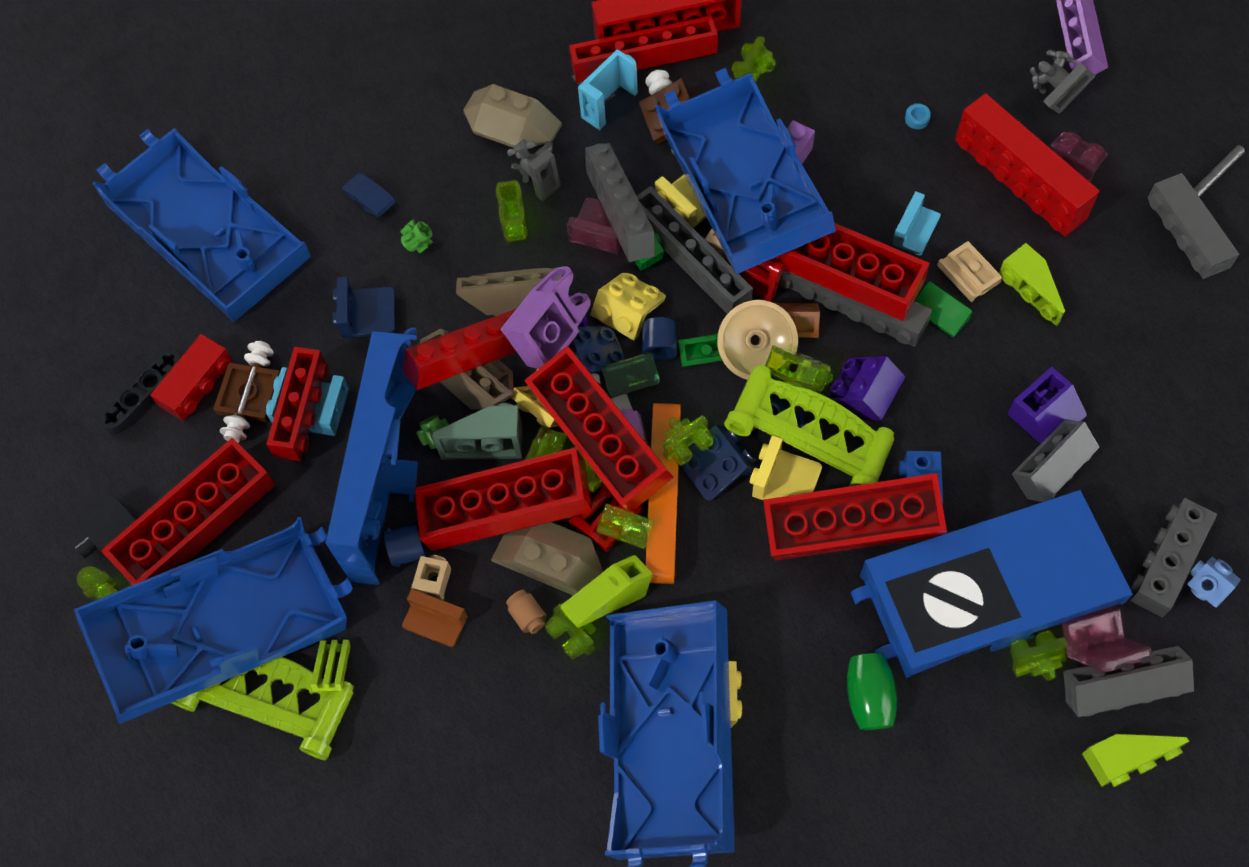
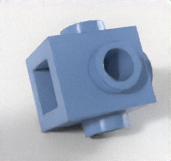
M1211 557L1206 563L1200 560L1189 572L1193 578L1187 585L1191 587V591L1196 597L1203 601L1207 600L1217 608L1234 590L1241 579L1232 573V568L1226 562Z

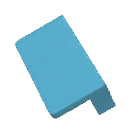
M915 191L895 231L892 245L920 256L941 215L938 212L922 207L925 195Z

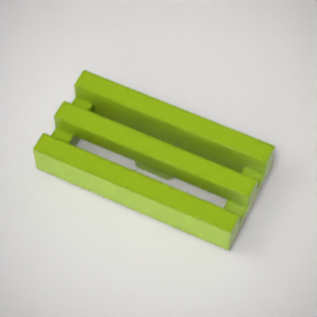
M326 640L320 641L311 681L312 691L342 690L351 647L349 640H343L342 644H338V640H332L331 644H327ZM329 652L323 684H321L326 655ZM341 652L335 683H331L336 653Z

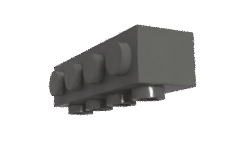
M1180 173L1155 183L1148 196L1149 204L1161 217L1164 227L1170 230L1176 239L1178 247L1185 252L1191 261L1193 269L1198 271L1201 277L1205 279L1231 268L1239 253L1185 176Z
M1186 498L1178 506L1172 505L1165 518L1169 521L1166 529L1161 527L1154 539V543L1158 544L1155 552L1150 550L1143 561L1142 566L1146 567L1143 576L1138 574L1130 589L1135 591L1130 600L1131 602L1162 618L1172 609L1217 516L1216 513Z
M1174 646L1064 671L1066 703L1078 717L1193 692V660L1179 646Z

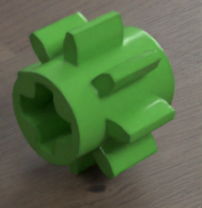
M412 220L400 231L403 234L401 242L408 251L414 252L417 249L419 253H422L433 243L430 239L432 231L424 222L416 224Z
M434 415L419 423L421 430L416 433L423 446L429 444L431 449H435L433 432L449 424L445 418L439 420L438 415Z

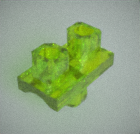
M757 37L754 44L745 43L743 45L741 55L745 61H735L732 66V71L736 78L751 73L756 83L759 75L763 74L764 71H773L776 62L772 58L773 53L764 46V37Z
M701 415L691 423L687 418L681 422L674 417L669 419L670 429L664 433L667 439L662 442L664 448L663 456L667 460L672 458L682 466L692 458V452L688 446L695 443L701 451L710 447L713 444V437L708 430L706 418Z
M541 425L525 460L561 451L567 435Z
M605 504L596 532L645 549L654 521L636 515L633 512Z
M85 567L77 575V584L84 590L82 593L92 601L118 592L113 588L117 582L106 572H101L96 567Z
M561 604L553 609L554 616L545 624L546 631L555 640L565 631L568 632L571 638L562 645V648L572 660L584 652L589 656L595 650L592 646L594 641L584 629L590 635L597 629L591 622L577 628L563 612Z
M1050 630L1039 633L1036 636L1035 643L1037 646L1030 648L1026 641L1022 639L1011 643L1010 652L1013 658V672L1016 677L1032 673L1033 676L1042 674L1045 680L1050 681L1055 679L1054 670L1061 668V662L1066 661L1065 648L1068 646V643L1064 637L1057 639Z

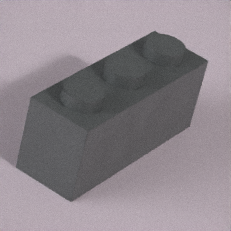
M1065 419L1012 475L1027 499L1039 502L1051 500L1057 491L1073 478L1077 470L1090 460L1091 456L1099 448V445L1085 422Z

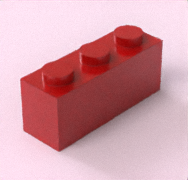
M200 334L150 396L160 408L184 421L188 415H191L196 410L197 404L205 394H208L213 389L214 383L218 378L226 373L228 364L233 360L224 347Z

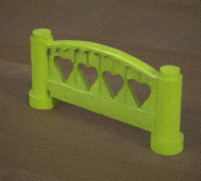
M757 365L752 370L734 411L729 412L724 422L725 427L729 431L740 436H749L753 427H756L771 436L782 438L783 442L852 476L849 487L878 482L894 442V432L892 430L880 427L878 431H874L854 413L832 399L810 389L772 379L771 370L764 365ZM770 394H776L780 399L788 400L790 408L777 415H773ZM800 406L805 412H812L815 420L799 428L794 410L795 407ZM826 419L829 424H836L839 427V433L824 441L819 420ZM849 431L854 437H861L864 445L848 453L844 432Z
M280 657L251 669L256 671L258 675H267L268 679L265 684L248 695L245 675L249 671L233 677L223 685L220 682L172 702V704L184 710L194 712L201 700L304 738L299 748L302 752L320 760H327L332 750L329 745L352 698L354 686L344 681L343 688L340 691H312L311 681L313 672L292 660ZM275 680H282L284 685L293 684L294 690L292 693L273 705L272 683ZM307 689L310 694H320L319 702L300 714L297 697L299 691Z

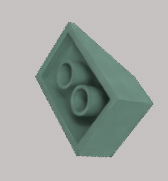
M501 403L497 406H489L433 432V440L441 460L522 458L523 425L518 405L513 406L509 403Z

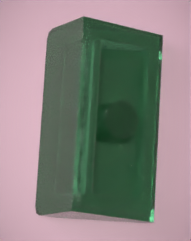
M651 352L600 367L604 390L610 398L660 383Z

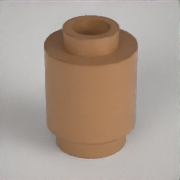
M520 590L506 601L509 607L508 612L523 633L531 632V634H534L545 626L544 621L547 615L531 593Z

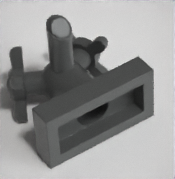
M1048 50L1046 55L1053 57V65L1042 61L1039 63V69L1042 72L1038 73L1035 67H1032L1030 72L1033 75V88L1039 89L1041 94L1047 93L1043 85L1049 82L1055 88L1043 102L1060 114L1096 75L1082 63H1079L1069 74L1063 68L1064 62L1067 61L1075 64V58L1069 57L1067 52Z
M521 139L514 148L507 151L509 156L516 154L517 158H521L520 164L513 163L511 168L520 171L523 175L522 180L524 183L529 181L530 176L536 196L544 201L561 187L554 154H552L553 143L548 142L537 152L531 154L528 149L535 147V142L530 141L527 143L525 139Z

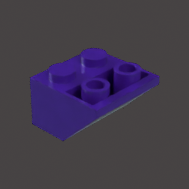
M887 356L848 358L843 364L835 382L831 385L826 397L839 403L861 420H882L905 376Z
M1051 367L1014 399L1008 415L1041 444L1065 419L1083 421L1087 413L1073 384Z

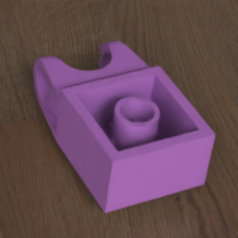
M567 266L552 270L539 282L501 328V331L529 367L539 369L567 345L569 346L579 333L577 327L590 307L591 300L587 294L576 293L571 297L568 296L574 274ZM565 274L560 280L555 281L559 276ZM582 301L581 304L575 306L577 302Z

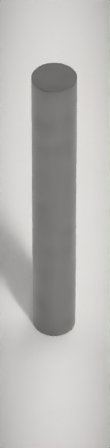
M1237 145L1194 188L1199 197L1245 152L1242 146Z

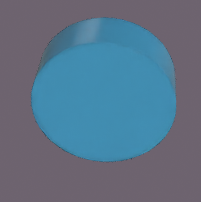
M913 104L906 111L905 122L913 129H923L930 122L931 111L923 104Z

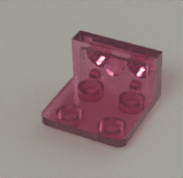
M1072 132L1061 133L1049 147L1089 182L1092 181L1097 169L1108 156V153L1104 151L1102 146L1095 143L1089 144L1081 140L1079 135Z
M586 198L578 217H570L567 223L569 241L618 254L621 244L600 200Z
M1110 608L1062 623L1067 656L1080 661L1081 664L1098 668L1099 671H1113L1117 668V665L1138 663L1143 660V657L1152 654L1151 647L1124 638L1119 609Z

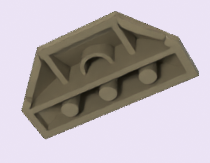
M494 84L475 91L463 110L474 134L513 148L521 139H525L527 143L533 141L536 146L545 145L548 142L552 143L562 126V122L537 99Z
M535 268L457 278L456 292L458 296L484 314L498 316L517 309L530 291L556 268ZM562 275L559 276L555 281L560 280L562 278Z
M439 329L422 338L420 343L448 334V331ZM499 359L440 381L441 384L471 410L497 406L511 398L514 394L513 372Z
M552 522L512 531L503 535L491 559L494 563L571 595H575L603 573L591 538Z

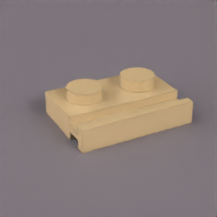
M969 241L949 253L944 259L941 258L937 264L970 302H973L976 297L982 296L1000 284L1003 278Z

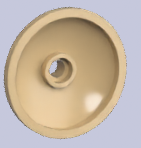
M752 300L737 305L724 317L718 330L717 346L720 357L726 367L735 375L748 380L752 370L757 365L768 367L773 373L772 375H779L785 371L797 352L798 333L794 321L783 308L769 301ZM753 335L759 337L757 345H753L750 341Z

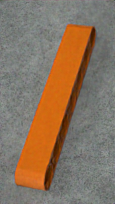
M653 403L651 449L674 477L649 498L646 567L652 572L650 583L674 584L681 404Z

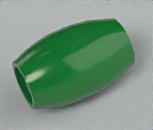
M870 653L851 657L847 672V692L851 711L860 730L894 727L897 712V693L895 680L884 654Z

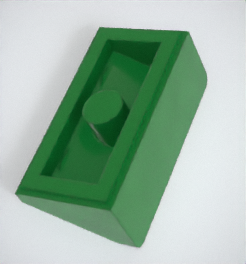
M928 282L915 300V302L932 309L929 321L953 338L970 320L972 314L970 308L932 282Z
M718 333L678 339L677 344L682 367L722 361L717 346Z

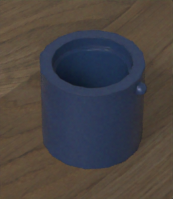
M655 317L644 321L642 324L643 356L646 359L662 362L676 357L677 336L674 320Z
M418 523L392 530L387 528L384 531L385 544L392 566L400 567L401 564L420 560L421 556L426 557L425 546L419 536Z

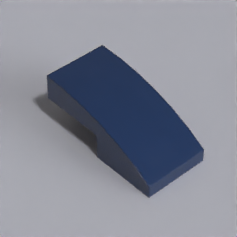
M360 172L341 188L346 196L359 202L365 211L377 218L396 202L394 197Z

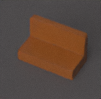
M775 303L791 316L795 323L798 337L819 338L820 310L817 303Z
M411 589L407 597L410 609L402 623L403 629L446 646L454 647L468 618L465 610Z

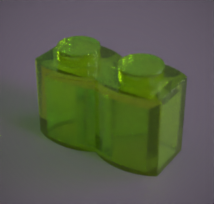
M516 180L499 182L496 186V197L503 236L507 242L525 240L528 229L521 187Z

